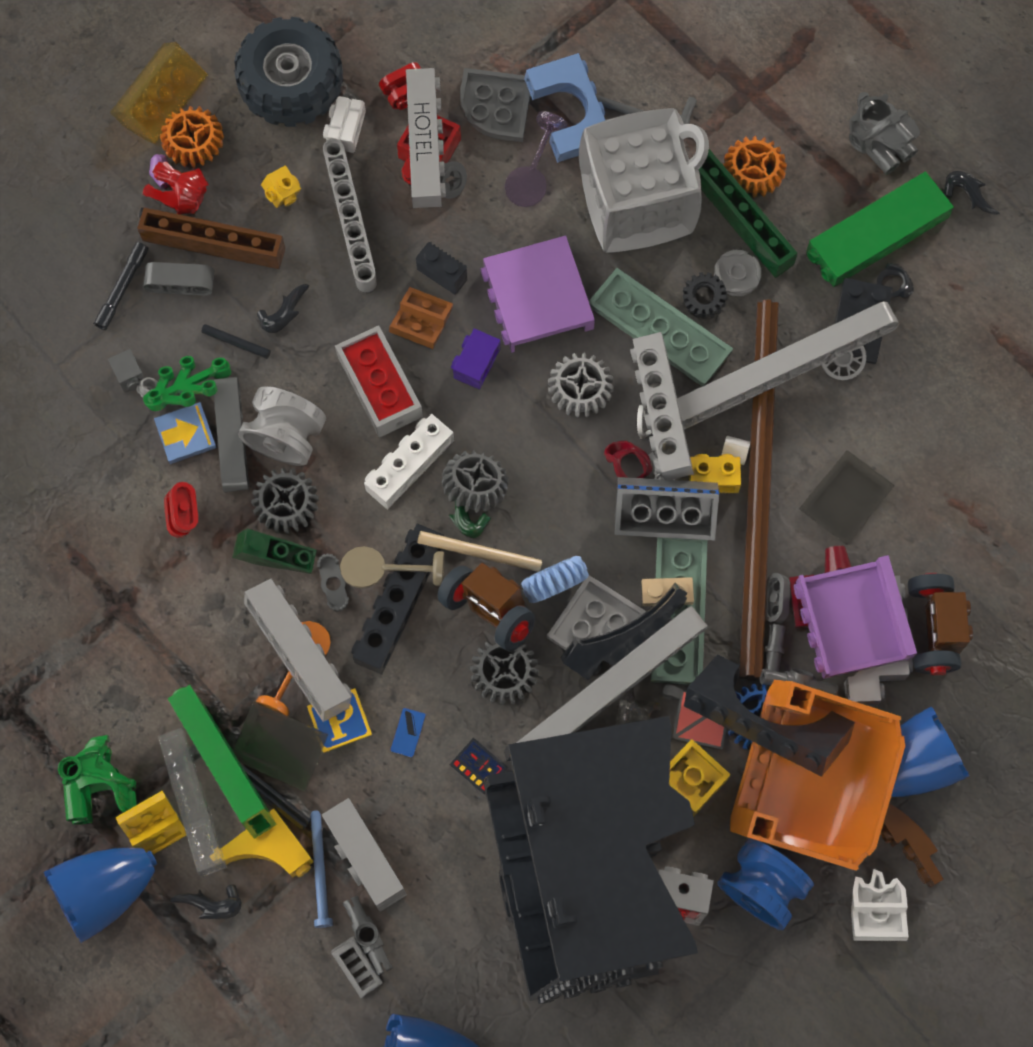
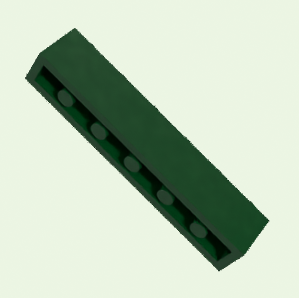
M709 149L705 162L699 168L702 192L770 273L777 278L794 266L798 253Z

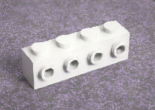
M433 414L427 419H421L415 427L416 430L410 436L406 435L400 441L399 448L394 453H388L382 460V465L377 470H372L365 478L364 485L366 491L387 510L454 441L453 431Z

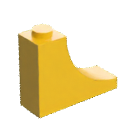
M272 809L270 814L277 825L255 839L246 829L210 856L219 869L231 862L245 858L268 860L282 867L292 878L296 875L301 877L311 869L310 864L313 863V860L275 809Z

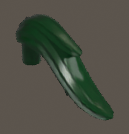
M456 501L455 514L448 515L463 535L473 539L482 534L484 528L491 520L489 516L483 513L476 523L472 522L465 507L460 506L457 508Z

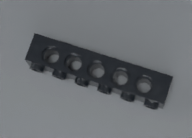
M417 523L414 530L410 529L405 538L407 545L403 552H398L394 564L433 566L434 554L442 549L419 544V533L423 531L444 536V534ZM418 549L425 552L420 558L412 556V553ZM394 571L393 574L389 573L383 585L385 587L383 595L377 596L373 605L375 611L372 617H368L363 625L362 631L364 634L361 640H356L353 645L351 654H353L355 664L378 674H383L431 572L411 571L415 575L410 580L401 578L402 574L406 571ZM396 593L404 595L400 602H393L391 597ZM383 616H392L393 621L388 625L380 623ZM373 638L383 640L379 647H371L369 645Z

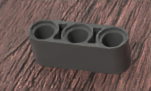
M150 262L146 264L143 288L151 293L210 295L213 289L215 269L202 264Z

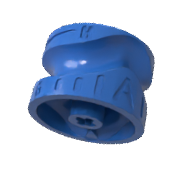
M747 838L744 846L740 848L737 854L741 869L734 873L725 871L717 881V884L727 896L747 912L771 927L784 930L792 919V914L787 907L789 901L794 898L804 900L813 888L814 883L802 869L787 857L763 842Z

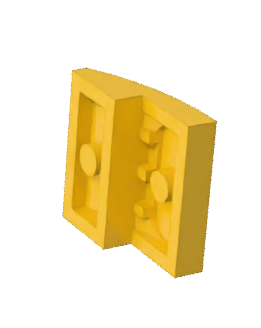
M163 791L116 817L119 826L129 838L132 847L143 848L145 852L151 851L152 854L188 835V831Z

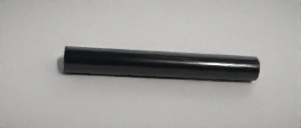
M204 324L201 333L266 359L270 356L271 350L207 324Z

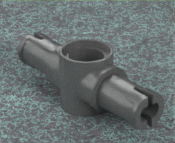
M792 668L790 672L785 671L784 673L763 669L760 676V683L762 685L771 686L775 679L793 681L836 696L838 693V685L819 681L816 677H813L814 675L811 672L803 669Z
M354 896L351 898L354 907L351 906L349 900L342 904L353 923L351 927L355 933L356 941L362 947L364 954L369 956L379 976L385 973L381 964L384 965L386 971L391 970L393 966L390 964L383 949L384 943L380 937L379 930L374 925L371 917H367L359 897ZM365 929L374 930L375 936L370 942L361 941V933Z

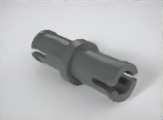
M770 625L768 646H765L764 650L766 653L764 669L776 672L780 670L781 657L785 654L783 643L786 627L783 625Z

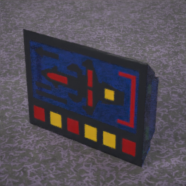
M474 737L449 764L484 795L486 794L483 783L485 777L491 774L503 773L508 768Z

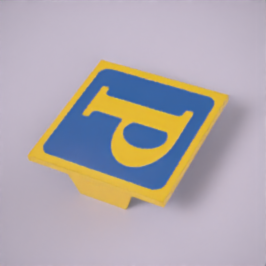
M355 688L351 690L350 708L325 722H322L312 705L307 706L323 753L372 735Z

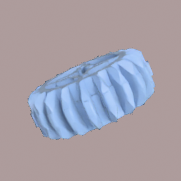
M580 556L568 558L524 579L521 583L522 591L529 603H537L586 580L589 576L586 564Z

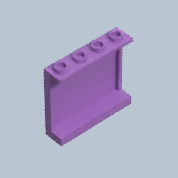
M566 235L483 258L484 267L480 268L484 282L488 281L490 289H487L490 302H495L497 310H494L496 321L498 324L502 323L504 331H501L504 345H509L511 353L515 352V346L579 327H583L585 332L594 329L595 319Z
M889 555L879 557L876 562L806 578L803 575L798 577L796 584H794V592L796 598L801 599L803 606L801 617L804 624L808 623L810 631L807 634L810 647L815 649L817 656L814 658L815 667L818 673L821 672L823 679L912 659L917 654Z

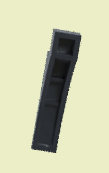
M675 582L652 608L630 623L602 635L586 639L575 637L560 657L563 664L587 680L592 675H597L603 665L601 663L602 660L614 666L672 620L671 616L674 611L681 609L687 600V597H685L687 595L686 590Z

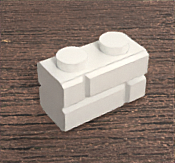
M338 96L336 103L331 104L329 110L331 121L329 125L326 124L324 127L323 138H326V141L338 139L343 143L346 152L354 153L366 113L365 103L361 100H350L349 98Z

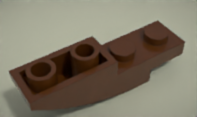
M889 803L880 835L892 847L899 843L903 844L902 851L909 861L913 860L918 868L916 873L923 884L927 883L929 888L944 880L930 858L938 850L930 838L909 816Z

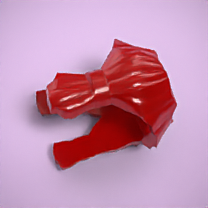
M167 161L158 162L152 171L154 177L157 180L168 183L173 191L162 192L147 184L143 189V195L175 209L179 215L194 214L203 202L204 194L207 191L206 186L209 185L202 171L198 168L181 173L178 170H174Z

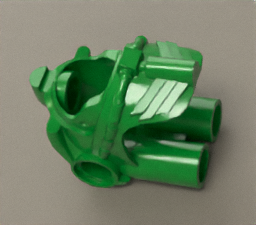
M109 735L91 738L85 748L76 756L65 757L58 765V772L63 778L62 784H64L66 821L72 822L73 825L93 822L91 794L95 792L113 790L118 808L123 813L137 805L136 794L132 790L135 789L136 780L129 779L120 774V771L110 763L112 750L108 747V742H110Z

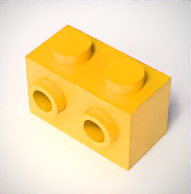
M698 454L690 457L694 474L689 475V481L718 483L719 493H739L741 487L740 457H734L731 454H722L719 457Z

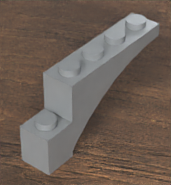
M895 576L902 600L905 598V585L900 583V576ZM904 608L908 620L907 608ZM912 659L860 670L854 676L848 677L844 682L846 699L870 707L878 706L885 695L884 684L880 683V681L906 680L910 672L913 671Z

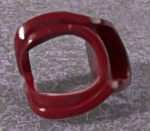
M629 441L613 442L604 450L607 462L613 463L617 478H628L621 468V460L628 454L636 455L642 464L644 473L636 478L644 479L652 472V462L647 453Z

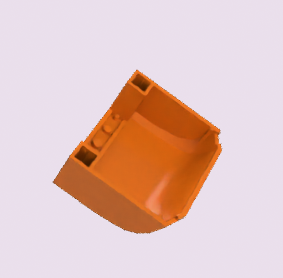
M774 679L767 691L760 718L782 725H805L816 722L833 711L855 722L851 739L822 777L752 742L730 817V831L857 871L861 862L867 856H870L877 847L904 753L905 740L901 734L899 721L901 716L793 681Z

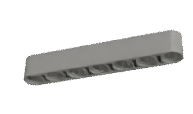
M329 139L323 145V153L355 283L361 292H371L377 286L376 272L344 145L338 139ZM333 152H338L336 155H330ZM338 172H343V173H344L343 175H340V176L335 175V174L338 173ZM342 193H349L347 196H340ZM348 213L354 214L352 217L345 216ZM353 234H360L357 238L350 237ZM357 255H365L362 259L355 258ZM366 275L370 276L368 280L360 279L361 277Z

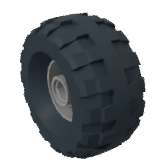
M291 16V19L284 20L282 17L272 18L273 22L259 24L255 27L254 33H248L241 42V48L236 52L234 60L237 87L243 102L248 105L249 110L260 118L264 117L266 122L274 125L284 123L286 127H296V123L305 122L306 125L313 122L319 114L323 116L329 111L331 103H335V100L341 93L343 67L339 49H337L335 41L330 34L322 31L320 26L311 21L305 23L300 17Z

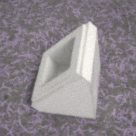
M726 436L722 454L740 457V464L744 465L750 441Z

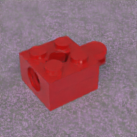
M437 115V119H442L443 133L438 134V140H443L444 155H439V162L444 161V163H448L461 141V127ZM408 124L397 143L398 158L405 161L401 168L402 178L407 184L411 185Z

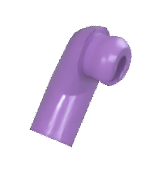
M156 154L151 158L149 174L161 189H165L169 184L157 180L152 171L158 162H168V159L163 154Z

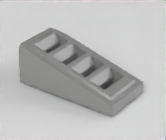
M354 936L331 951L360 998L383 984ZM352 947L355 949L353 953L342 959L341 955ZM358 956L361 958V961L352 967H347V964ZM366 966L367 970L354 978L353 973ZM372 975L374 979L362 987L359 986V982Z

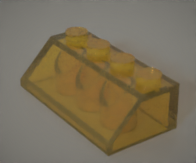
M177 42L163 43L110 113L126 129L155 144L160 138V134H162V126L166 125V118L172 119V112L176 114L180 112V107H184L208 74Z

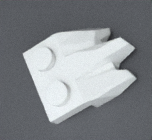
M873 869L872 879L869 884H865L862 878L855 877L851 905L854 941L908 940L906 889L897 878L893 879L890 884H885L883 873Z

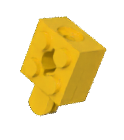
M691 739L670 761L669 785L689 800L694 817L728 781L731 774Z

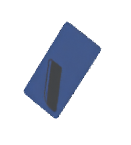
M403 708L391 746V752L413 757L426 716L425 713Z

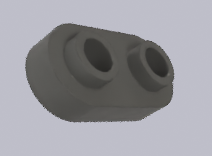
M773 573L767 578L765 619L769 622L780 624L786 620L789 614L790 581L788 577L782 574Z

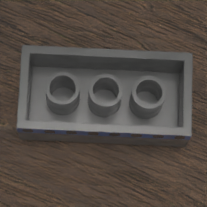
M618 477L614 521L615 535L715 540L719 503L718 483Z

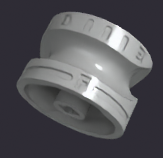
M260 387L252 401L258 416L252 422H243L238 433L239 438L253 450L273 460L295 466L306 465L313 451L312 446L307 441V437L320 434L326 421V415L316 405L294 393L275 387Z

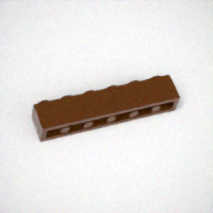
M145 207L137 227L144 242L280 269L286 249L283 236Z

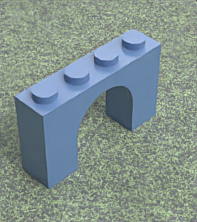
M579 53L528 69L524 78L532 100L556 92H567L576 96L584 106L585 118L580 123L551 133L549 143L557 163L579 156V146L583 130L586 127L605 121L604 106L596 98V86L593 81L589 80L587 64L585 60H581Z

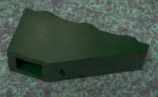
M247 528L237 534L232 558L255 565L311 574L317 550Z

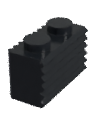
M428 242L416 257L417 270L454 295L458 293L468 280L467 266L463 265L462 262L459 263V260H455V257H451V254L447 255V252H443V249L440 250L435 244L432 245V242Z

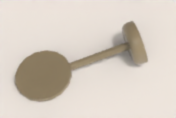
M365 546L356 547L348 551L342 558L340 564L341 576L352 587L368 588L377 584L382 579L385 570L433 572V584L440 587L444 580L445 555L444 551L436 552L433 557V566L385 564L384 558L375 549Z

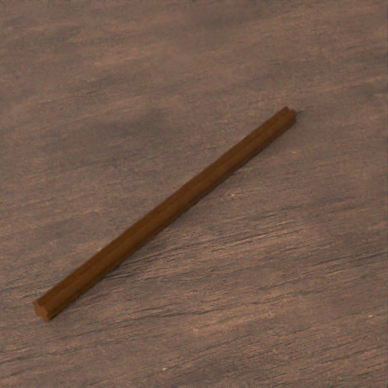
M763 300V302L757 303L754 362L777 352L778 302ZM775 387L753 397L739 670V678L747 679L748 681L760 679L763 670Z

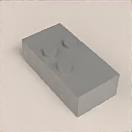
M349 798L322 814V817L339 843L334 846L342 860L348 858L352 865L348 869L358 886L364 885L380 912L407 895Z

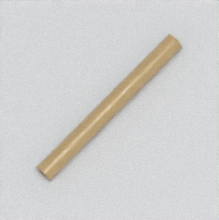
M420 531L418 537L419 544L536 572L540 571L542 560L432 533Z

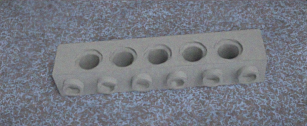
M659 332L633 339L634 348L630 349L633 363L638 362L639 370L635 371L638 385H643L644 392H640L642 406H647L649 413L645 414L644 417L647 429L652 428L653 436L649 437L652 451H657L658 459H654L657 474L662 473L664 480L693 475L691 458L662 333ZM651 360L656 361L653 365H646V363ZM655 382H661L658 387H650ZM659 404H666L661 410L655 409ZM664 426H671L667 432L660 431ZM669 448L676 449L673 454H665V451Z

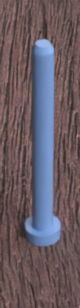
M312 811L310 818L318 919L314 920V927L326 928L333 926V919L328 918L321 814L319 811Z

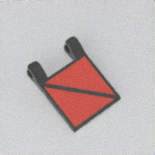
M665 685L662 689V697L679 700L674 728L671 727V739L686 743L693 739L699 746L723 750L726 728L684 707L687 690L672 685Z

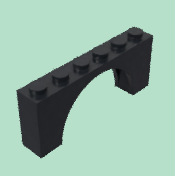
M718 654L687 687L684 707L821 777L851 739L855 722L833 711L816 722L794 726L773 723L756 716L744 707L734 691L740 665Z

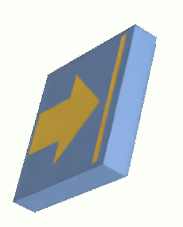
M200 402L154 418L170 464L217 448Z

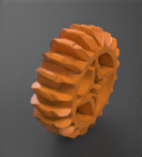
M189 106L188 111H184L180 107L179 114L172 112V119L166 118V125L161 128L162 134H160L162 148L169 159L173 158L176 164L181 162L184 167L191 163V166L195 168L196 163L200 162L204 166V160L207 159L212 162V155L219 156L218 148H223V128L221 123L218 122L217 117L211 115L208 109L203 112L199 106L194 111L193 107ZM189 132L192 133V136L194 137L195 142H193L192 137H190Z
M756 135L751 141L747 137L743 139V143L737 140L735 145L730 146L728 149V153L724 156L725 163H723L724 167L746 193H752L753 198L757 196V193L764 197L767 191L772 194L775 187L779 188L781 180L785 178L787 168L785 154H780V147L774 148V141L766 143L765 137L759 141ZM739 159L743 161L741 170H738L736 165ZM769 163L773 168V172L770 175L767 174L766 169Z

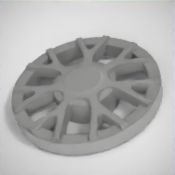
M864 346L856 348L861 350L862 356L853 358V353L850 351L829 361L828 364H822L823 370L830 377L837 380H849L856 377L863 370L866 363ZM852 361L860 364L857 371L849 366ZM834 362L838 367L833 372H830L827 366ZM840 367H847L848 376H840Z

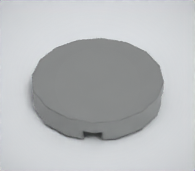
M731 250L724 253L716 262L714 276L717 275L723 281L727 294L731 296H744L757 288L761 280V266L759 261L754 256L749 255L748 252L744 250Z

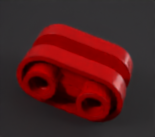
M417 62L410 63L380 80L379 87L384 95H389L387 100L392 109L403 110L408 107L406 69H422Z
M187 482L175 484L164 498L166 527L169 534L173 537L183 538L187 536L198 523L196 492L193 486Z

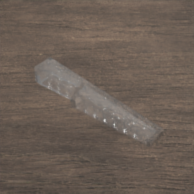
M183 728L158 736L197 873L204 877L227 868L213 826L214 821Z

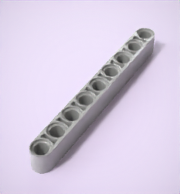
M693 606L685 609L516 743L577 732L704 632L708 625Z

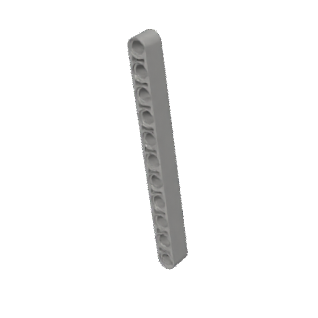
M881 302L677 398L684 430L892 332L899 326V322L888 302ZM666 404L656 409L661 410L666 406ZM664 426L660 431L667 432L671 426Z

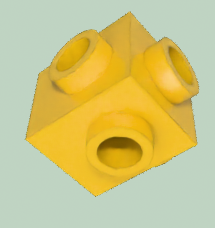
M286 165L266 175L261 183L267 199L273 202L276 208L283 204L287 207L297 200L296 196L301 190L298 179L290 173Z

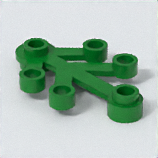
M185 356L180 359L181 370L174 384L167 388L169 381L174 378L172 368L170 366L160 368L158 370L160 379L155 389L150 390L144 395L143 402L151 411H160L167 404L190 407L196 402L194 394L213 396L218 391L213 380H207L201 385L195 384L212 376L215 379L228 378L232 373L229 362L225 358H216L212 361L210 368L189 377L196 365L192 356Z

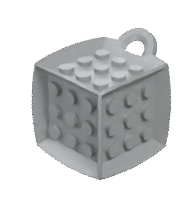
M656 109L627 114L599 122L583 130L579 146L582 183L592 224L600 245L606 253L640 249L672 241L691 234L698 223L702 203L699 168L707 158L709 140L706 132L701 127L694 124H684L676 109ZM687 137L693 138L696 142V152L690 160L684 145V139Z

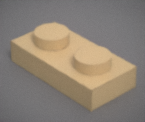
M693 578L642 579V605L654 606L675 582L687 592L685 596L687 600L684 605H693Z

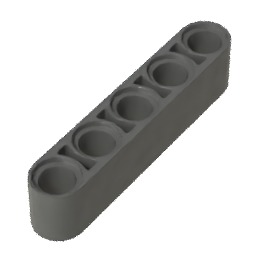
M238 377L214 379L213 381H215L218 390L214 395L223 491L227 493L249 490L246 445L238 436L243 424Z

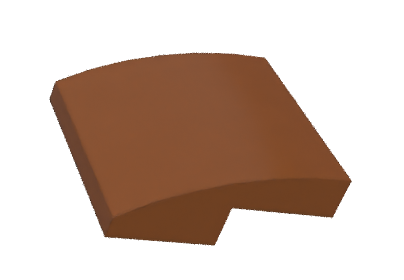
M409 287L400 302V309L390 325L389 332L434 349L450 316L453 303Z

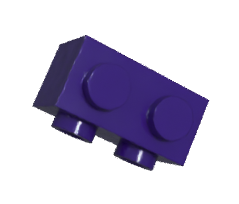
M473 329L471 335H466L462 343L463 351L460 356H455L451 369H453L454 379L480 390L501 350L500 339Z

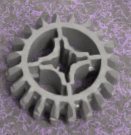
M585 352L581 358H577V355L574 353L572 354V360L565 356L563 363L557 361L556 369H552L550 372L551 378L548 379V385L551 387L548 388V393L553 395V403L559 402V410L566 407L567 415L575 411L577 418L580 416V412H584V415L588 417L589 410L597 414L599 411L598 406L605 408V401L611 399L610 392H613L614 388L611 384L613 376L608 375L610 373L609 367L603 368V360L595 362L596 357L594 355L590 359H586ZM578 371L575 375L564 378L569 373ZM586 371L593 374L598 379V381H596L595 378H590L587 375ZM582 377L583 387H581V393H579L578 385L580 383V378ZM563 389H566L567 392L573 393L574 396H575V399L569 397V396L563 391ZM597 392L593 397L583 400L586 395Z

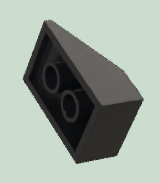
M845 278L840 290L834 324L878 303L888 302L890 305L893 287ZM882 337L863 345L866 351L867 363H877ZM860 349L852 351L853 358L862 356Z

